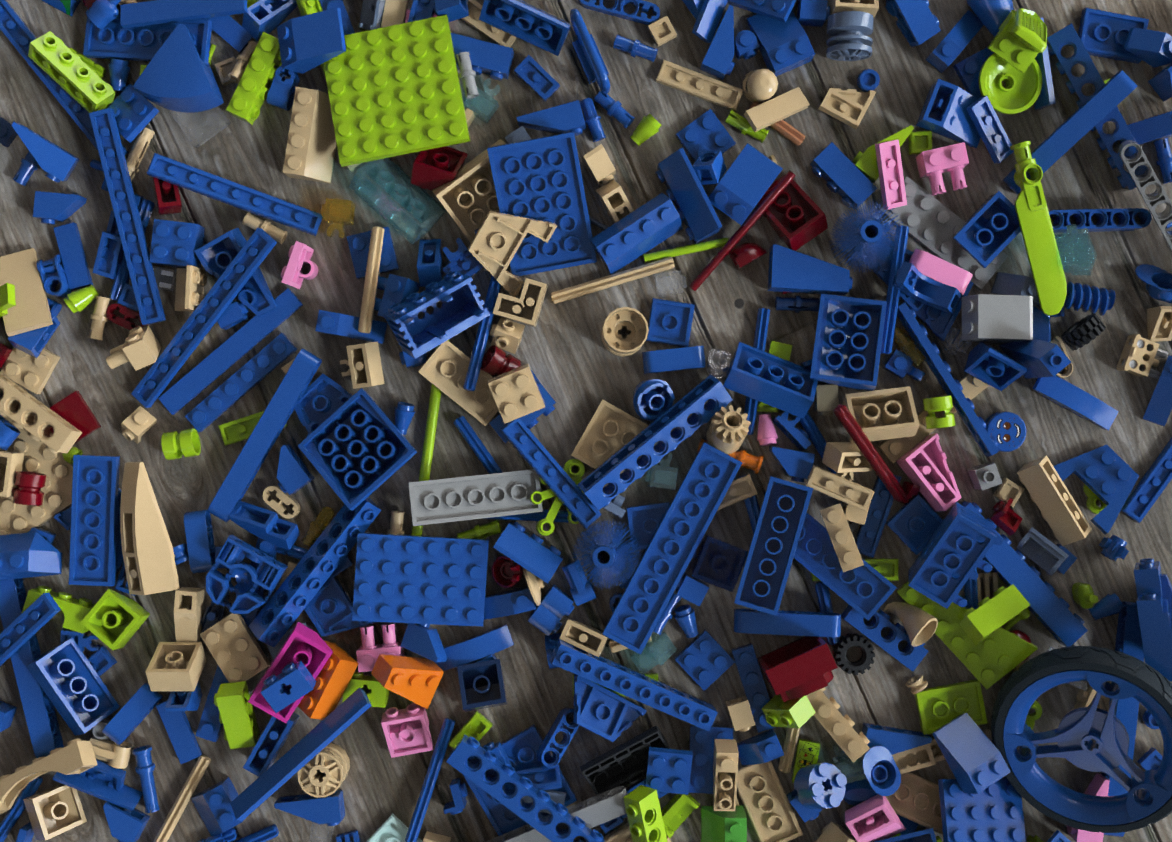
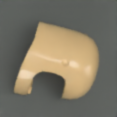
M764 68L747 73L742 83L745 97L751 102L757 101L759 103L766 102L774 96L778 87L775 74L769 69Z

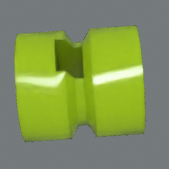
M952 395L923 399L924 411L928 412V415L925 417L927 429L956 426L954 413L950 412V409L953 408ZM943 411L944 417H936L935 412Z
M195 428L181 430L180 434L174 431L163 433L161 446L167 460L179 459L183 455L185 457L200 455L201 443Z

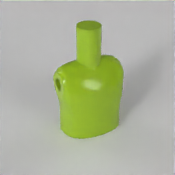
M1077 582L1072 586L1073 599L1082 608H1093L1094 603L1098 602V597L1094 595L1090 584Z

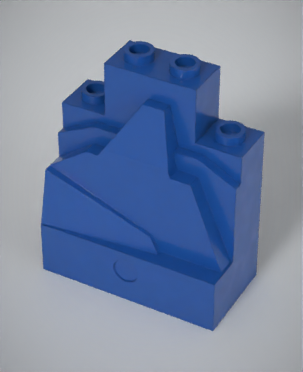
M1153 558L1140 559V563L1135 565L1134 576L1145 663L1160 672L1169 681H1172V585L1167 574L1161 573L1160 561H1154Z

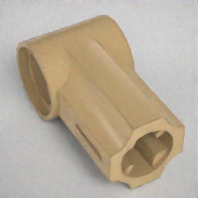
M94 736L90 739L96 759L108 762V765L113 768H127L133 748L131 743L124 741L118 746L115 742L97 739Z

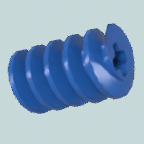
M1068 282L1065 308L1070 309L1073 304L1074 311H1078L1080 306H1082V311L1087 312L1090 307L1091 314L1096 313L1099 309V315L1103 316L1106 310H1110L1113 307L1116 294L1113 289H1099L1097 286L1090 287L1087 284L1081 285L1080 283L1073 284Z

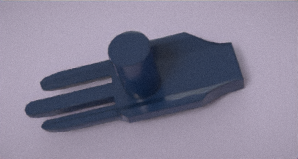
M211 602L201 620L202 632L223 619L226 606L220 608L221 605L214 606L215 603Z

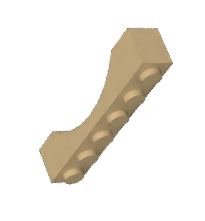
M80 738L67 742L68 746L51 750L49 752L50 755L32 760L31 765L21 766L15 769V773L1 776L0 814L10 810L21 791L31 781L51 771L65 775L81 774L97 766L91 740L81 741Z

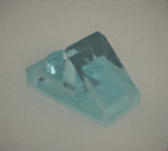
M663 632L652 642L646 644L641 655L635 652L630 658L641 674L644 675L656 665H663L677 651V648L668 635Z

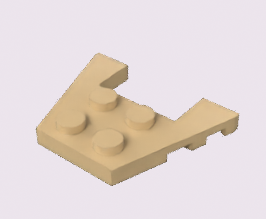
M489 211L468 250L512 297H516L524 284V280L506 271L527 233L548 243L557 225L552 222Z

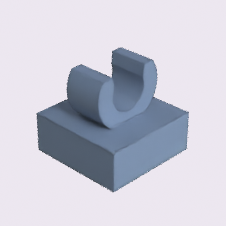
M618 494L613 503L610 502L602 509L621 519L626 510L621 508L625 498Z

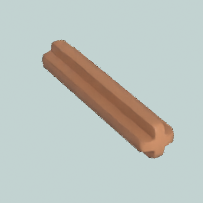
M754 101L749 109L760 105V103ZM784 120L770 125V127L797 146H800L805 139L804 134Z

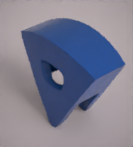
M184 24L176 26L133 85L149 101L165 109L177 112H201L224 103L209 62L206 65L201 60L192 36Z

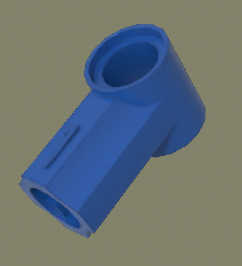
M574 561V563L571 562L563 566L562 569L571 587L572 597L576 605L580 606L597 598L591 582L587 580L584 574L583 567L578 569L582 566L581 563L578 565L579 562Z

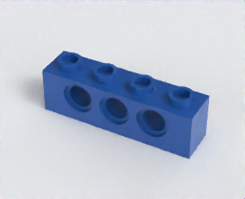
M849 604L841 614L845 621L912 672L929 652L923 647L925 643L913 647L905 628L898 622L896 625L892 624L889 621L891 617L881 609L879 612L876 611L872 621L868 624L864 623V617ZM884 627H889V634L882 637L881 630ZM902 640H906V647L904 649L899 650V642Z

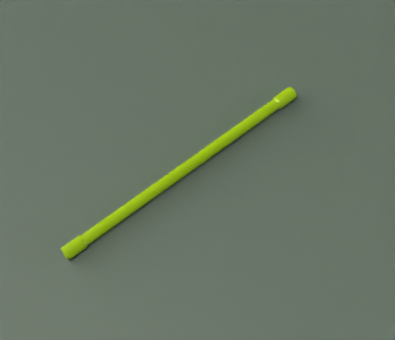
M433 384L431 385L419 481L430 480L441 391ZM412 525L411 535L422 536L423 525Z

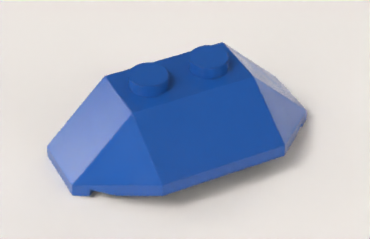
M38 532L0 535V581L61 574L62 553Z

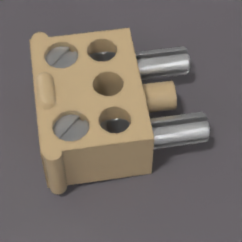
M1130 334L1127 337L1117 364V371H1126L1139 377L1150 376L1158 379L1160 377L1158 375H1161V373L1151 369V366L1157 367L1160 361L1155 359V356L1165 359L1168 352L1159 349L1160 344L1142 338L1140 334Z

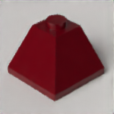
M447 146L420 151L413 163L410 184L423 189L433 190L455 180L467 159L468 153Z

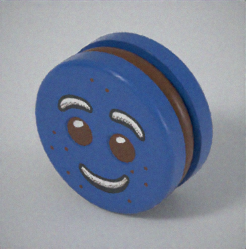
M996 412L984 421L987 426L985 428L986 431L998 442L997 448L999 451L1010 452L1016 450L1023 444L1026 438L1025 423L1015 413Z

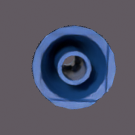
M966 0L969 7L994 38L1000 31L999 27L1011 10H1014L1012 0Z

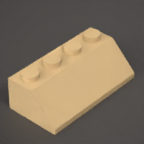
M296 87L283 173L290 178L331 184L337 143L329 95L315 89Z

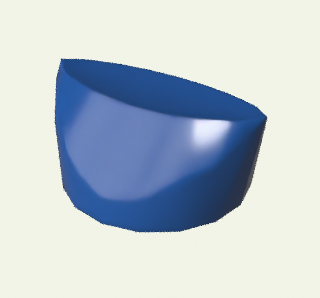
M854 774L847 778L843 799L848 804L856 806L877 795L866 781L864 775Z

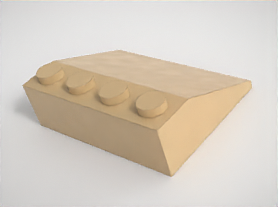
M499 139L490 147L504 145L506 143L502 139ZM487 149L461 167L455 180L432 190L470 243L475 237L474 230L480 228L488 212L500 213Z

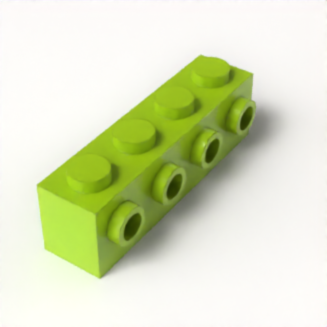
M51 31L30 42L28 57L89 113L107 109L114 101L116 92L112 86L104 82L94 69L89 68L78 54L72 52Z
M265 32L262 33L226 109L234 117L251 125L258 118L263 102L267 99V94L277 68L282 65L278 38Z

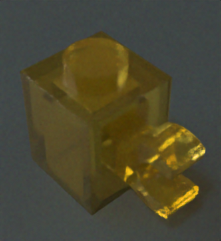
M326 198L325 204H322L321 215L326 222L333 223L327 229L328 237H332V232L337 229L339 230V238L343 239L345 235L344 225H354L356 204L353 201Z

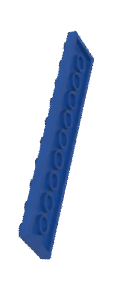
M703 442L602 632L604 636L641 655L742 462Z

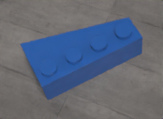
M886 0V10L893 17H897L896 25L911 47L922 44L941 31L938 18L931 13L928 7V0Z

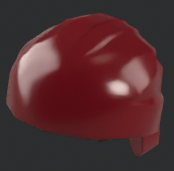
M507 556L498 557L491 568L492 577L495 582L504 588L515 586L524 574L523 567Z

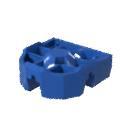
M229 535L215 559V564L206 575V591L214 603L228 607L231 613L248 614L270 600L288 566L238 537ZM245 556L256 563H260L257 570L251 564L242 562ZM222 564L229 568V573L224 575L217 571L219 565ZM232 577H236L237 585L235 586L231 583ZM258 585L269 591L266 597L254 592ZM229 592H235L237 595L233 604L225 600Z

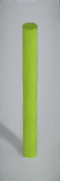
M725 237L643 254L644 262L723 247L727 243L728 238Z

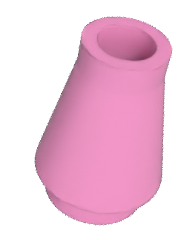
M771 414L758 415L757 441H759V446L777 444L776 439H778Z

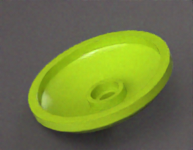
M993 53L986 59L979 73L980 93L982 96L987 95L994 110L999 113L1017 114L1030 108L1040 95L1042 89L1041 69L1034 59L1025 73H1021ZM1002 81L1006 84L1005 88L1002 86Z

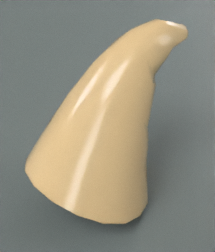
M895 601L887 604L883 610L886 614L896 615L902 622L913 647L927 642L933 636L938 626L936 617L908 603Z

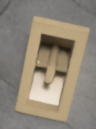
M1159 306L1147 309L1148 340L1153 342L1171 341L1172 306Z

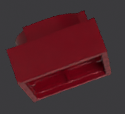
M804 636L757 658L769 685L776 695L780 694L783 702L806 696L828 686V683L834 677L832 670L838 668L827 643L821 637Z

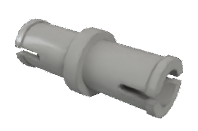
M460 52L456 54L460 70L459 79L463 82L466 99L476 98L479 96L475 81L476 72L472 69L469 52Z

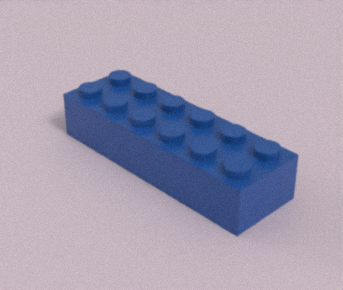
M770 476L734 601L735 604L777 616L813 488Z

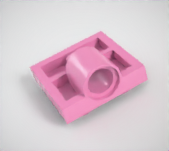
M298 241L290 247L288 265H285L281 272L282 283L300 289L303 279L311 280L317 276L318 266L311 261L314 249ZM306 264H310V272L308 274H303V266Z

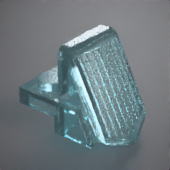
M1076 224L1067 225V232L1055 235L1064 273L1092 275L1097 253L1090 240L1088 228L1078 229Z

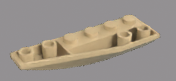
M126 462L121 489L120 533L129 593L133 595H149L180 589L173 546L143 462Z

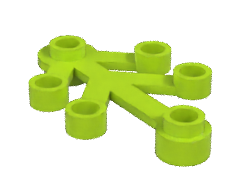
M570 459L564 464L563 470L577 485L582 481L581 477L584 475L585 467L580 460ZM573 465L578 468L577 473L571 471ZM539 477L540 483L542 485H546L545 482ZM551 489L542 492L535 491L531 493L530 501L533 504H540L543 500L556 495ZM534 494H538L540 496V500L538 502L534 501ZM557 496L545 519L539 520L536 524V530L542 536H548L554 531L555 526L553 522L562 505ZM567 509V512H568V517H567V519H568V521H569L571 524H578V523H579L578 521H575V522L572 521V519H571L572 514H571L570 511ZM544 523L549 524L550 528L548 531L543 530Z

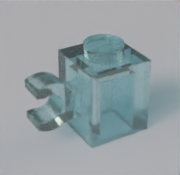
M489 78L483 84L484 92L477 87L478 97L472 99L464 98L465 108L472 110L475 116L486 124L499 108L498 101L493 97L500 92V85L490 90L488 86L491 83V79Z
M671 452L668 453L667 460L661 459L660 465H654L646 471L645 482H649L648 487L675 490L678 468L669 467L672 460Z
M833 744V751L838 756L832 758L833 765L846 776L847 783L866 779L861 757L853 763L844 751H838L837 745Z

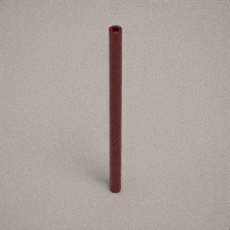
M789 170L689 285L691 289L696 291L795 178L796 175Z

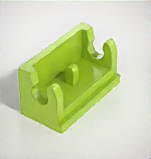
M676 794L661 810L665 832L669 838L673 836L674 832L687 817L699 807L700 803L691 794Z

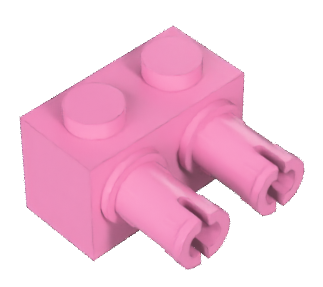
M965 142L923 151L915 157L920 178L929 177L932 196L946 192L942 177L944 172H950L953 191L967 188L963 168L969 164Z
M395 623L381 625L383 644H375L373 625L360 627L362 646L356 651L357 662L359 663L358 672L372 671L379 654L405 656L404 648L400 646L402 642H396Z

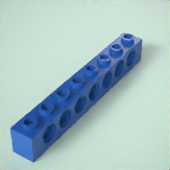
M1071 23L1047 37V46L1050 56L1055 54L1059 61L1055 64L1061 75L1065 73L1069 79L1066 82L1071 94L1076 92L1079 98L1076 103L1080 108L1105 83ZM1065 46H1071L1074 49V54L1069 58L1061 55V50ZM1075 65H1082L1085 72L1082 76L1075 77L1072 75L1071 69ZM1085 84H1092L1095 87V92L1091 96L1083 95L1081 89ZM1116 106L1091 131L1096 130L1100 138L1096 140L1102 151L1107 149L1110 155L1107 160L1111 168L1118 169L1120 176L1117 179L1122 188L1127 187L1129 190L1136 188V185L1130 174L1123 169L1124 163L1119 153L1114 152L1113 144L1117 140L1123 142L1126 140L1136 142ZM1111 121L1115 124L1116 128L1112 134L1103 132L1102 126L1105 122ZM1130 146L1126 148L1124 155L1126 157L1134 155L1136 147ZM1138 166L1135 169V175L1140 176L1144 174L1146 166Z
M709 375L577 485L594 506L600 510L607 506L619 493L624 492L636 479L641 478L652 466L658 464L665 455L675 450L682 441L692 436L699 427L709 422L711 417L720 411L721 407L726 408L728 403L733 400L717 378Z
M367 497L353 511L349 510L344 504L252 621L249 628L259 641L272 647L276 646L357 543L358 533H364L382 510L370 498Z
M559 638L550 656L551 664L708 732L718 714L716 708L708 702L604 657H596Z
M464 735L446 761L448 764L550 841L577 842L575 838L582 836L586 839L584 842H605L600 832L585 826L586 823L580 817L572 816L563 804H556L550 799L551 797L544 790L539 791L532 786L533 783L527 777L519 776L510 764H503L497 759L498 757L494 752L483 749L479 741L474 737ZM477 756L480 762L472 763L469 757ZM493 769L498 775L492 777L488 775L487 770ZM510 782L514 784L515 789L509 790L504 784ZM529 796L533 801L526 803L522 800V797ZM546 809L550 812V815L543 816L539 811ZM565 823L568 828L560 829L557 824Z

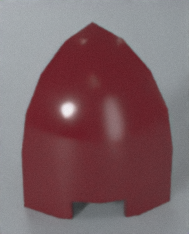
M743 243L734 247L728 254L737 270L767 252L756 243Z

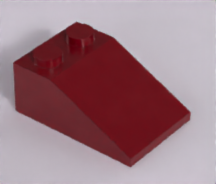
M782 176L777 181L771 184L766 193L758 202L757 207L784 176ZM794 180L788 184L763 213L780 239L789 249L794 251L828 228L825 213Z

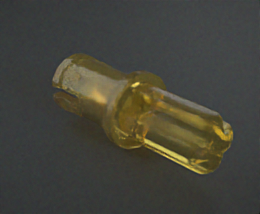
M900 326L895 328L893 340L901 348L900 351L905 352L917 366L922 364L926 358L915 346V340H911Z
M327 506L322 508L315 521H311L309 530L301 539L305 545L311 547L325 530L326 525L334 515V511Z

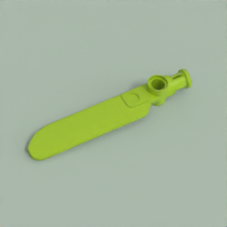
M1025 141L1010 146V149L1014 151L1016 159L1014 181L1021 189L1015 201V209L1041 310L1045 315L1050 316L1058 314L1064 306L1067 295V283L1041 184L1043 171L1036 164V160L1032 158L1029 147L1031 142ZM1026 171L1030 174V180L1026 177Z

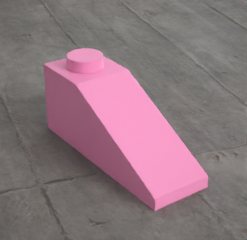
M1096 774L1084 794L1108 796L1110 780L1102 774ZM1067 825L1068 835L1076 842H1103L1104 833L1089 832Z

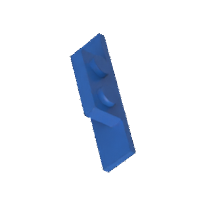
M96 759L97 766L81 774L65 775L57 772L53 777L54 781L130 811L134 810L143 796V792L124 785L126 771L113 768L99 759Z

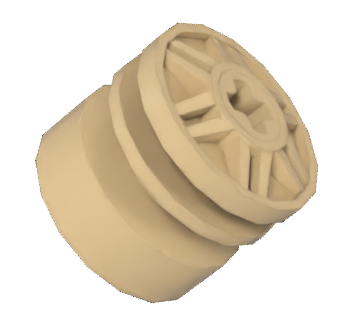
M617 308L604 321L601 331L602 343L613 355L621 357L633 355L640 350L647 340L649 332L647 320L642 313L634 308ZM622 329L629 333L625 339L622 338L621 334H618Z
M329 743L297 772L298 782L302 790L316 798L327 797L335 793L347 777L350 769V761L346 751L339 745Z

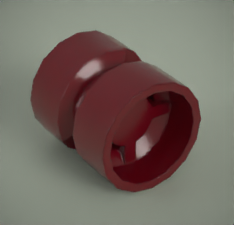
M493 345L483 357L481 370L491 375L495 374L496 377L520 367L521 361L511 354L506 355L501 348Z
M16 472L15 485L18 488L14 490L13 503L34 506L43 505L44 492L41 491V488L45 487L46 474Z

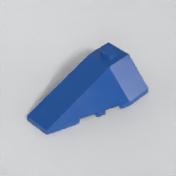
M235 228L194 252L205 270L210 275H214L219 279L247 241L239 228ZM258 267L237 296L245 306L259 317L275 308L277 304Z

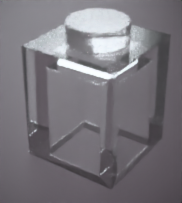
M681 270L654 275L657 297L682 294L684 292L683 288H687L686 276L681 275Z

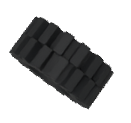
M1092 313L1068 328L1061 337L1069 348L1074 351L1094 340L1096 336H1099L1105 330L1106 326L1095 313Z
M846 634V637H840L841 640L836 644V648H833L835 653L833 657L837 665L846 673H853L854 675L865 673V669L869 670L871 668L869 665L874 663L873 657H875L874 648L870 642L858 634ZM852 646H857L862 651L861 658L856 662H850L846 658V652Z

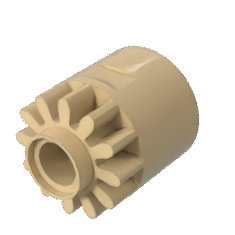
M732 405L727 410L721 407L720 411L715 413L707 430L706 439L708 444L725 454L736 452L749 432L748 427L751 422L746 420L748 414H740V407L736 411L733 410Z

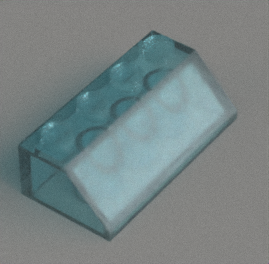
M389 158L370 161L356 171L349 188L413 245L426 235L445 214L446 209L422 188L410 184L411 178Z

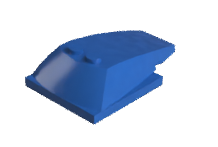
M322 374L307 387L295 407L300 422L306 427L308 432L307 438L298 447L351 511L359 506L417 453L363 388L352 395L331 378Z

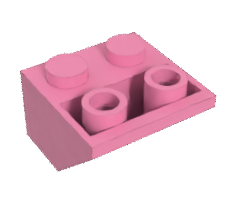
M879 794L845 811V824L857 842L884 840L906 830L887 798Z

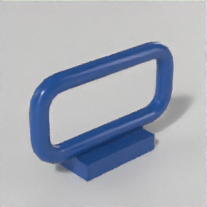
M574 8L570 11V20L578 40L572 42V46L588 83L596 81L602 93L607 94L610 92L608 70L592 34H589L580 12Z

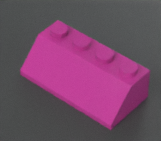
M297 622L252 691L248 702L280 721L287 723L303 697L275 713L260 693L264 685L263 682L273 674L277 676L282 673V669L292 662L296 664L299 661L303 662L314 679H316L332 655V649L317 632Z

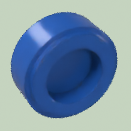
M872 69L862 71L857 78V86L863 92L875 90L880 82L878 73Z

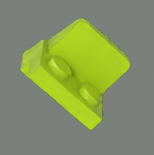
M1019 8L1017 11L1012 9L987 49L1021 73H1025L1038 53H1043L1047 47V26L1036 12Z

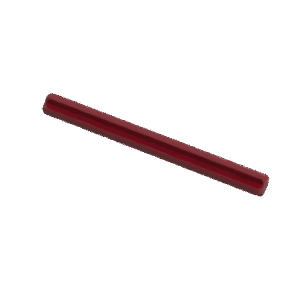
M842 404L837 405L834 409V414L893 498L902 501L906 496L904 489L848 408Z

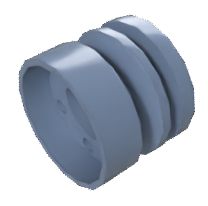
M843 11L829 15L827 18V34L832 37L826 41L828 47L826 49L827 58L837 61H858L870 58L872 56V47L870 46L873 44V40L868 35L873 33V15L862 11Z

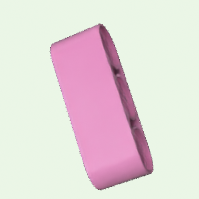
M920 249L914 250L909 261L923 275L942 284L957 288L962 295H964L973 276L970 272Z

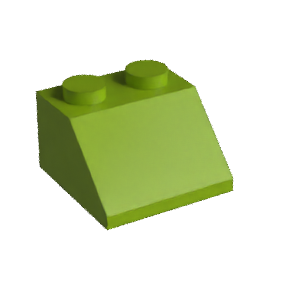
M108 589L81 621V624L111 650L123 648L150 616V613L135 600Z

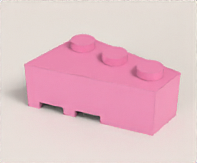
M938 433L929 434L896 461L912 483L920 486L919 492L935 512L946 511L962 498L953 473L950 472L947 465L946 454L941 449Z

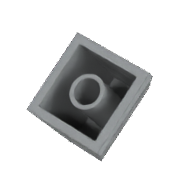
M976 294L962 297V340L992 344L1033 340V296Z

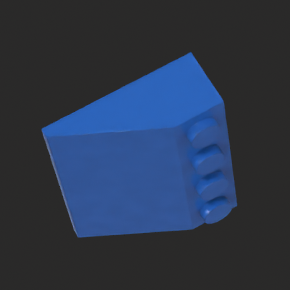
M821 293L810 379L851 389L875 390L878 379L887 301Z

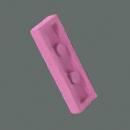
M899 140L875 144L883 206H885L883 208L892 209L907 205Z

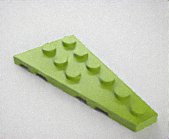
M908 582L897 590V593L908 604L916 606L937 618L938 626L935 634L986 689L990 688L1038 649L1034 644L1028 643L1018 635L1002 627L975 645L958 624L964 619L962 614L970 608L960 607L952 602L948 609L908 586Z

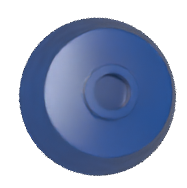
M660 379L642 381L633 392L634 409L645 420H656L672 407L673 400H675L670 385Z

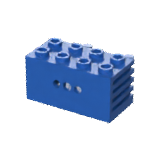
M452 271L446 274L442 281L428 284L425 287L426 290L421 293H413L406 298L407 301L402 304L396 303L387 309L388 312L383 315L403 352L416 359L490 316L487 307L482 306L485 304L484 301L478 298L481 295L475 291L477 289L476 285L470 283L473 281L471 276ZM438 301L442 302V306L440 308H437L436 303ZM429 306L433 307L431 314H428L426 311ZM419 312H423L424 314L423 318L421 319L418 318Z
M956 502L909 569L908 586L948 609L952 602L960 607H966L967 600L958 595V593L969 578L972 580L978 578V573L975 571L977 567L985 572L992 571V565L983 560L993 544H1003L1002 537L996 533L995 525Z

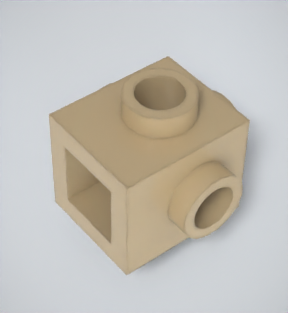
M501 317L498 324H493L490 331V336L493 337L491 346L495 345L502 350L515 354L521 342L525 325Z

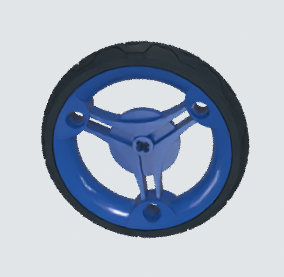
M1070 646L1053 649L1030 659L1018 668L1019 670H1016L1004 683L997 695L992 712V743L1000 751L1011 771L1005 777L1014 789L1034 808L1064 825L1098 833H1120L1149 826V824L1151 825L1162 820L1172 812V683L1160 672L1145 662L1119 651L1095 646ZM1086 681L1096 691L1088 707L1074 709L1067 713L1060 721L1057 729L1034 733L1025 724L1033 703L1039 696L1051 688L1065 683ZM1107 681H1113L1116 684H1110ZM1101 695L1112 698L1108 712L1097 708ZM1135 698L1150 712L1158 724L1163 739V757L1158 770L1142 771L1129 757V736L1122 722L1115 717L1117 699ZM1044 743H1058L1056 745L1039 746V744ZM1036 758H1066L1073 765L1083 770L1104 772L1119 782L1128 793L1116 796H1093L1074 791L1051 778L1038 765ZM1121 765L1133 778L1130 779L1118 766Z

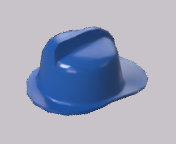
M1142 264L1137 266L1135 270L1136 275L1146 283L1149 295L1156 300L1172 303V274L1154 265Z
M883 746L871 747L865 753L862 761L866 781L875 793L881 796H890L899 789L901 784L899 768L887 748Z

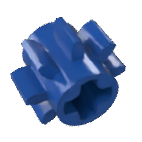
M1112 535L1110 538L1104 537L1099 544L1103 549L1101 554L1115 562L1118 558L1124 560L1129 552L1125 547L1127 542L1115 535Z

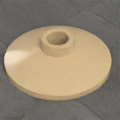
M523 568L531 595L536 605L539 606L541 604V588L545 587L543 580Z

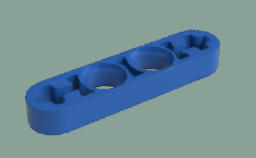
M579 0L580 5L586 9L645 25L658 21L660 17L659 7L654 3L643 0H614L615 5L612 8H606L603 5L604 0H599V5H596L597 0H589V2ZM628 3L633 4L636 8L632 14H627L623 9ZM639 6L642 7V12H641V16H640V17L637 16L638 13H639ZM649 10H653V14L656 16H652L651 19H648L646 13H648Z

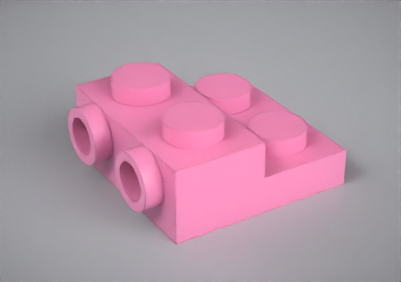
M412 703L405 709L398 710L396 707H391L382 713L381 725L391 758L433 750L434 745L429 730L426 708Z

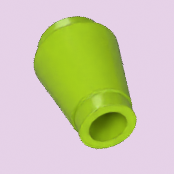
M649 113L646 117L642 118L630 138L640 146L659 132L658 129L662 125Z
M93 285L67 294L68 297L64 301L73 313L81 312L96 296H99V293Z

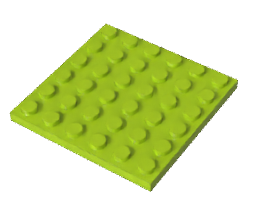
M447 15L344 35L346 51L323 63L339 161L342 167L470 142Z

